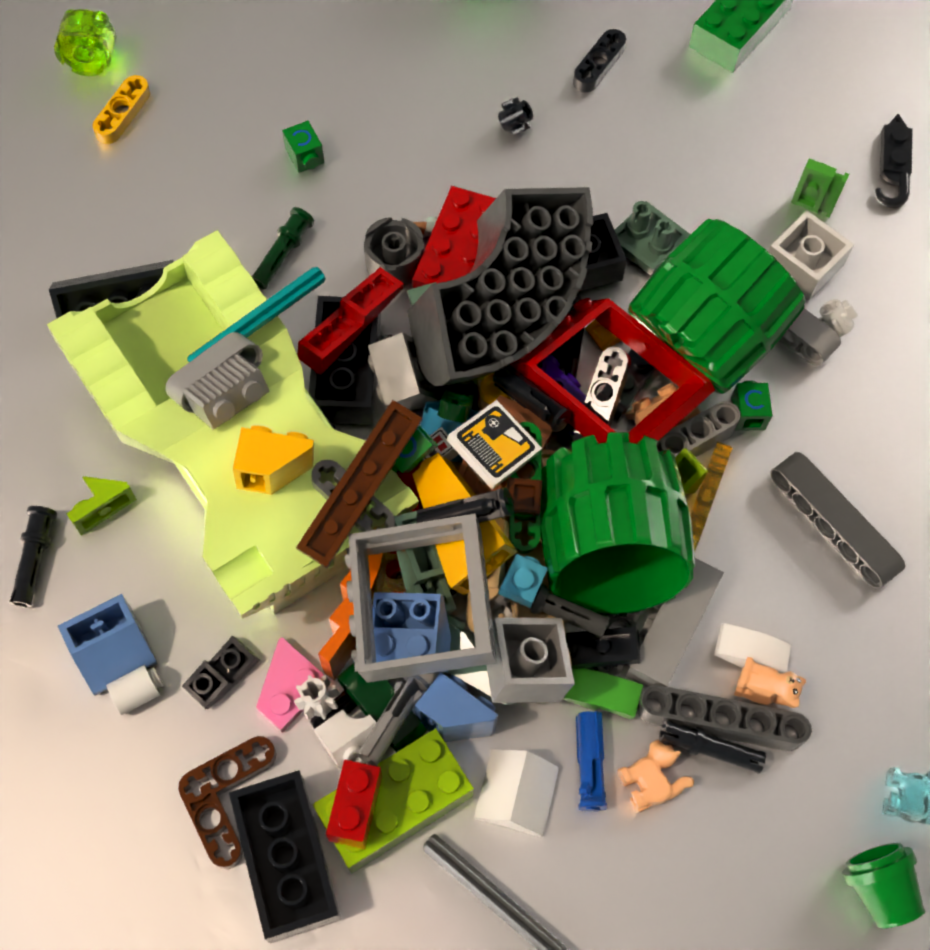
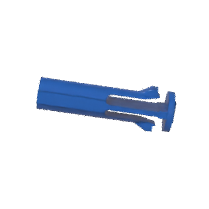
M598 711L581 712L576 716L577 759L580 768L579 795H581L578 809L581 811L599 812L608 809V804L605 801L606 793L603 775L604 743L602 713Z

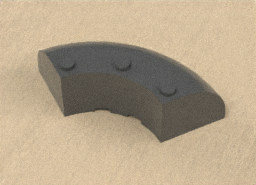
M589 187L504 189L477 220V255L470 274L468 273L455 280L431 284L407 311L419 366L426 379L432 385L445 386L468 382L488 376L513 364L544 341L565 318L573 305L572 303L577 292L582 287L587 273L588 255L592 251L590 227L593 225V208Z

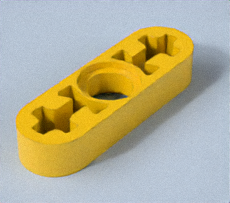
M133 75L126 78L94 120L92 126L99 142L103 144L116 142L150 97V89L144 77ZM119 106L129 107L124 113L115 112V109Z

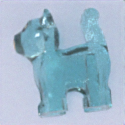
M890 768L886 772L885 785L898 789L899 796L891 791L889 799L884 798L882 814L892 817L898 816L912 823L918 822L930 825V771L926 774L916 772L904 773L899 768Z

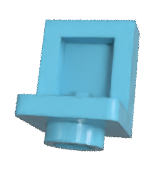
M516 554L498 594L531 608L548 568L541 565L533 557H523Z

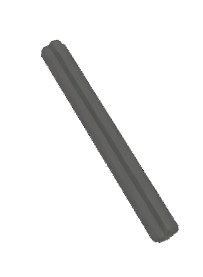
M433 834L423 846L424 852L537 950H570L438 835Z

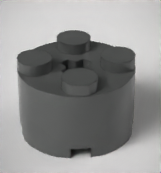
M392 217L376 221L368 228L365 235L364 252L366 269L369 275L381 267L403 282L404 286L412 283L413 276L424 252L423 234L415 223L402 218V221L392 220Z

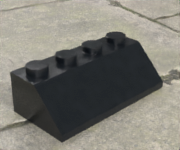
M169 260L53 282L49 288V293L56 318L70 311H84L106 299L111 303H123L135 299L150 290L163 275L164 267L174 261Z

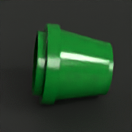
M890 843L865 850L851 857L846 862L847 867L842 871L846 884L854 888L877 927L882 929L894 928L910 923L925 913L915 870L916 856L912 848L903 847L901 843Z

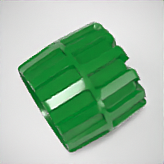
M707 219L665 259L631 301L628 312L631 317L705 375L712 382L716 393L724 394L773 349L801 314L806 300L795 279L765 248L743 231L731 226L727 222L719 219Z
M609 432L606 443L598 444L596 437L590 435L573 441L572 451L562 447L547 459L546 466L541 470L540 523L541 542L545 564L548 568L549 586L554 595L579 604L596 613L612 615L644 611L653 606L664 604L675 598L680 591L690 585L694 576L693 569L695 568L692 521L676 458L670 449L658 452V441L645 435L636 444L629 442L628 432Z

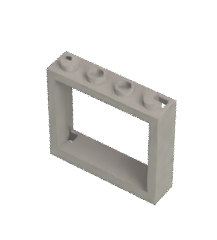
M475 513L348 534L349 548L346 549L347 554L344 556L347 568L351 569L352 580L347 581V594L349 601L353 602L354 615L349 616V627L351 635L356 637V649L352 650L351 658L354 660L355 672H358L367 683L497 663L482 531ZM464 540L476 647L376 662L368 555Z

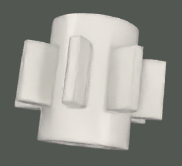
M833 299L826 302L820 308L819 312L822 317L818 319L832 328L840 337L848 334L853 329L854 322L852 319L856 318L858 314L852 305H849L847 300L840 302L838 299Z
M309 675L308 680L302 686H296L301 697L294 700L299 710L304 709L303 713L308 720L313 715L324 720L332 709L338 708L333 698L339 695V691L335 685H330L326 675L322 676L321 679L313 678Z

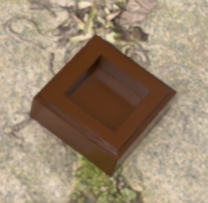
M508 477L506 488L510 491L513 499L514 514L539 516L542 480Z

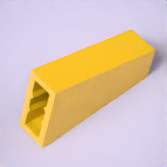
M439 452L425 459L421 463L420 468L412 474L423 509L476 496L452 462ZM495 520L480 523L487 577L518 552ZM464 540L435 544L447 583L451 589L466 595L470 591Z

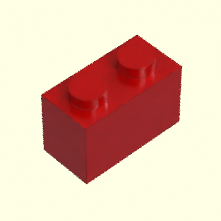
M344 759L326 830L329 842L361 849L366 848L382 780L381 767Z

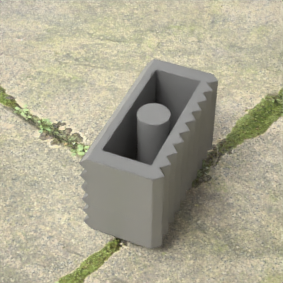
M235 354V357L230 358L229 362L224 361L223 366L218 365V368L213 369L212 373L207 372L206 377L202 376L200 381L196 380L195 384H190L189 388H184L183 393L194 414L214 430L252 403L258 401L270 390L260 369L241 355Z

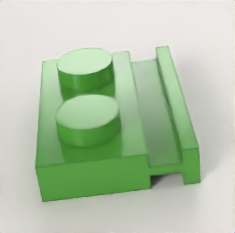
M809 158L791 203L816 213L819 210L827 213L826 217L830 218L849 174L845 172L844 175L836 173V168Z

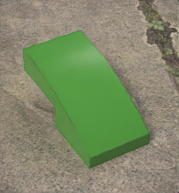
M585 668L572 669L575 684L564 696L563 700L594 711L599 708L630 720L635 718L643 687L642 684Z

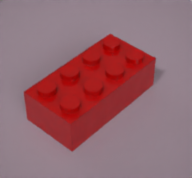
M455 186L450 187L413 276L412 288L435 282H447L465 276L468 273L470 274L478 249L477 220L496 198Z

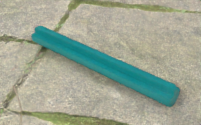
M312 267L190 354L187 358L188 362L232 332H238L245 337H249L324 283L326 280L324 274L318 267Z

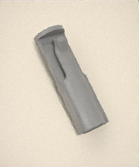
M421 676L403 677L407 681L405 685L402 681L401 683L398 681L395 683L393 697L357 753L367 764L378 766L412 708L423 696L420 690L426 691L429 688L428 682Z

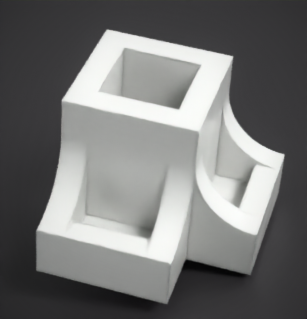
M342 709L315 728L314 731L326 752L341 771L344 759L367 764L357 753L375 726L376 721L371 715L360 719H353Z

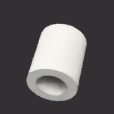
M143 665L106 686L121 715H124L160 696L158 688L164 685L155 668L148 670Z

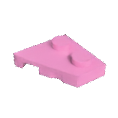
M281 637L278 640L256 708L283 733L304 711V709L299 710L294 700L301 697L296 686H302L308 680L309 675L313 678L321 679L324 674Z

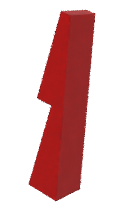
M381 267L341 299L338 310L298 341L297 356L299 360L322 375L401 292L404 283Z

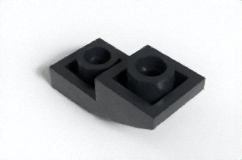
M231 636L210 661L204 660L182 687L205 709H209L230 691L260 659L237 637Z

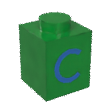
M309 121L282 130L285 149L298 173L324 164L322 144Z
M753 380L737 383L731 396V403L735 404L740 411V419L735 430H766L773 416L768 383H758Z
M419 425L391 470L395 473L398 471L410 473L439 445Z

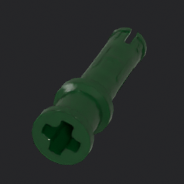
M298 207L292 208L290 218L286 224L277 230V240L251 276L258 288L267 289L268 284L292 248L300 246L302 243L301 237L307 228H311L314 225L315 221L307 211Z

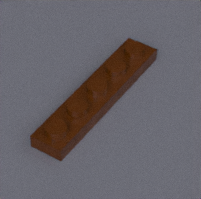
M391 401L297 545L296 549L328 568L347 539L348 534H350L422 422V417L396 401Z

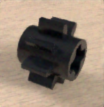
M516 97L501 104L503 111L499 112L498 118L505 131L512 130L513 135L530 128L528 122L533 119V111L527 101L523 100L520 102L519 98Z

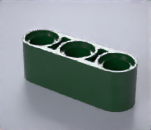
M354 663L336 677L339 684L365 716L371 715L377 723L394 695V688L387 680L367 683L358 672H355ZM412 710L390 745L396 752L427 733L425 726Z

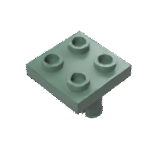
M647 201L635 203L633 213L615 229L625 256L650 276L691 235Z

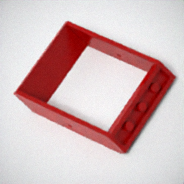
M585 298L577 302L573 306L574 310L565 316L544 341L510 365L557 403L570 409L572 417L568 424L584 437L594 435L598 444L606 443L608 433L616 431L537 366L539 362L594 319L680 387L628 432L630 443L637 444L644 435L659 441L715 391L712 382L609 298L592 301L590 298Z

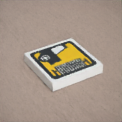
M497 400L451 432L446 439L492 490L536 457L543 449Z

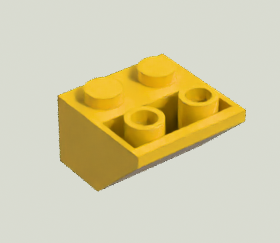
M255 425L251 426V429L241 427L233 465L236 488L272 495L313 467L314 440L308 439V436L299 432H288L286 435L272 433L271 429L264 426Z

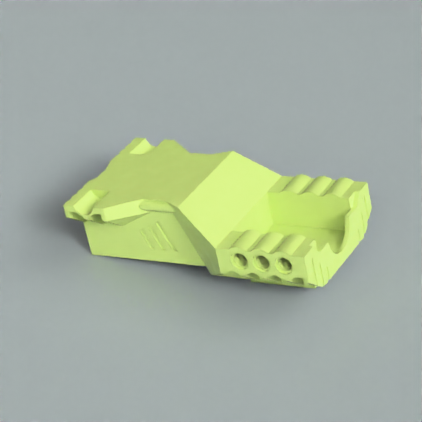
M216 230L196 241L189 252L183 255L182 258L165 266L159 281L141 296L123 303H111L106 299L84 311H70L48 323L47 326L55 342L95 400L120 441L176 465L205 509L204 562L214 574L241 618L244 619L270 607L275 615L347 568L344 555L347 554L346 549L349 548V536L328 568L304 555L296 547L327 501L312 485L313 467L322 460H333L347 470L366 440L333 429L304 386L301 363L288 330L278 316L247 337L262 350L263 358L257 368L260 369L270 390L258 401L252 403L230 420L212 430L198 416L185 411L167 395L165 389L168 379L189 363L187 358L190 354L267 300L251 275L245 270L235 252L227 244L220 232ZM258 425L267 427L272 430V433L286 435L288 432L305 434L308 436V439L314 440L313 467L272 495L237 489L233 465L241 427L251 429V426ZM390 470L374 495L394 516L411 512L419 503L410 487L406 486L392 470ZM321 471L320 482L324 484L326 481H330L336 487L337 483L333 480L335 472L325 473ZM369 504L367 510L359 519L363 520L366 514L373 521L371 529L385 528L386 519L384 517H381L379 520L375 519L370 514V509L373 506ZM354 526L350 534L359 533L361 531L356 526Z

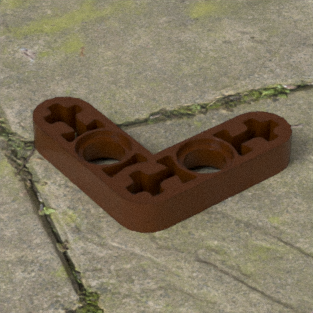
M257 736L243 742L187 772L179 781V794L209 859L215 866L221 869L228 870L238 865L243 857V849L219 795L266 771L274 764L277 755L273 743L266 737ZM256 746H260L263 750L269 748L265 753L266 759L260 762L258 758H253L247 762L250 769L245 771L238 755L243 753L244 758L248 759L255 755L254 748ZM228 761L236 763L238 771L234 778L223 780L219 777V768L223 763ZM211 770L212 777L219 786L213 788V785L209 782L200 788L201 794L199 796H195L192 792L187 794V791L191 789L190 782L197 780L200 784L209 780L205 773ZM208 810H216L220 813V822L213 829H205L201 825V817ZM226 828L228 829V833L221 834ZM221 834L224 842L229 847L235 846V849L230 852L232 858L228 861L223 857L217 858V854L221 852L220 845L215 838L209 843L208 838Z

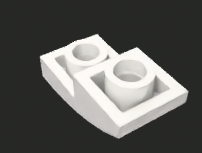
M723 623L720 625L714 655L741 668L744 667L747 657H751L758 664L771 667L779 673H785L788 668L791 644L759 631Z

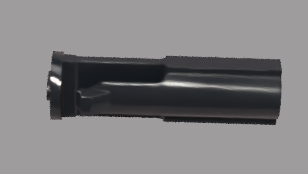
M509 365L494 373L493 382H495L494 385L522 407L529 409L542 421L549 424L554 432H560L569 423L572 411L557 403Z
M504 487L495 491L417 510L416 522L420 523L475 513L479 523L514 515V503L510 491Z

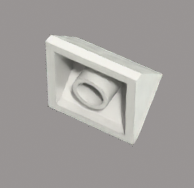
M491 749L474 819L543 837L559 767L528 750Z

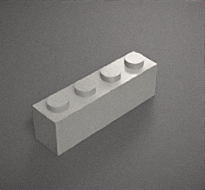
M695 558L694 576L690 585L680 591L670 601L654 606L659 609L655 619L647 618L639 634L645 637L640 646V664H628L630 668L626 677L645 687L652 685L668 687L724 572Z

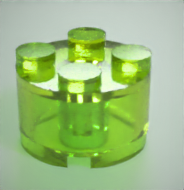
M85 9L67 10L61 20L54 45L55 55L63 66L65 62L72 67L71 71L83 76L100 75L111 64L117 38L116 31L109 22V17L104 12H94Z

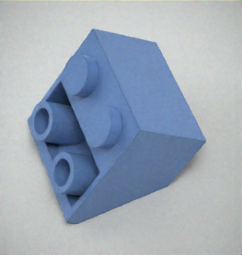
M374 592L372 612L376 662L450 651L451 634L444 596L442 594Z
M122 594L58 625L70 655L94 696L107 690V684L143 665L148 669L158 664L132 608Z
M440 672L416 703L415 715L427 731L430 732L436 728L444 742L492 736L496 730L498 714L494 712L496 707L482 696L475 698L467 692V685L458 677L450 675L448 678Z

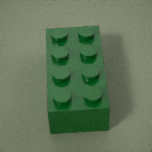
M716 0L694 23L689 48L734 73L789 12L793 0Z

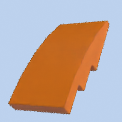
M387 552L368 555L372 607L374 592H382L387 572ZM351 570L340 583L343 601L329 617L333 635L318 653L323 672L334 681L351 658L352 650L356 649V637L351 635L349 627V616L354 615L353 602L349 601L347 594V581L352 580Z

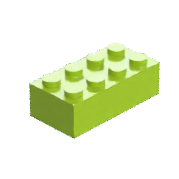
M436 728L378 764V767H381L382 780L366 848L361 849L334 843L351 874L473 797L474 788ZM336 790L312 804L326 830Z

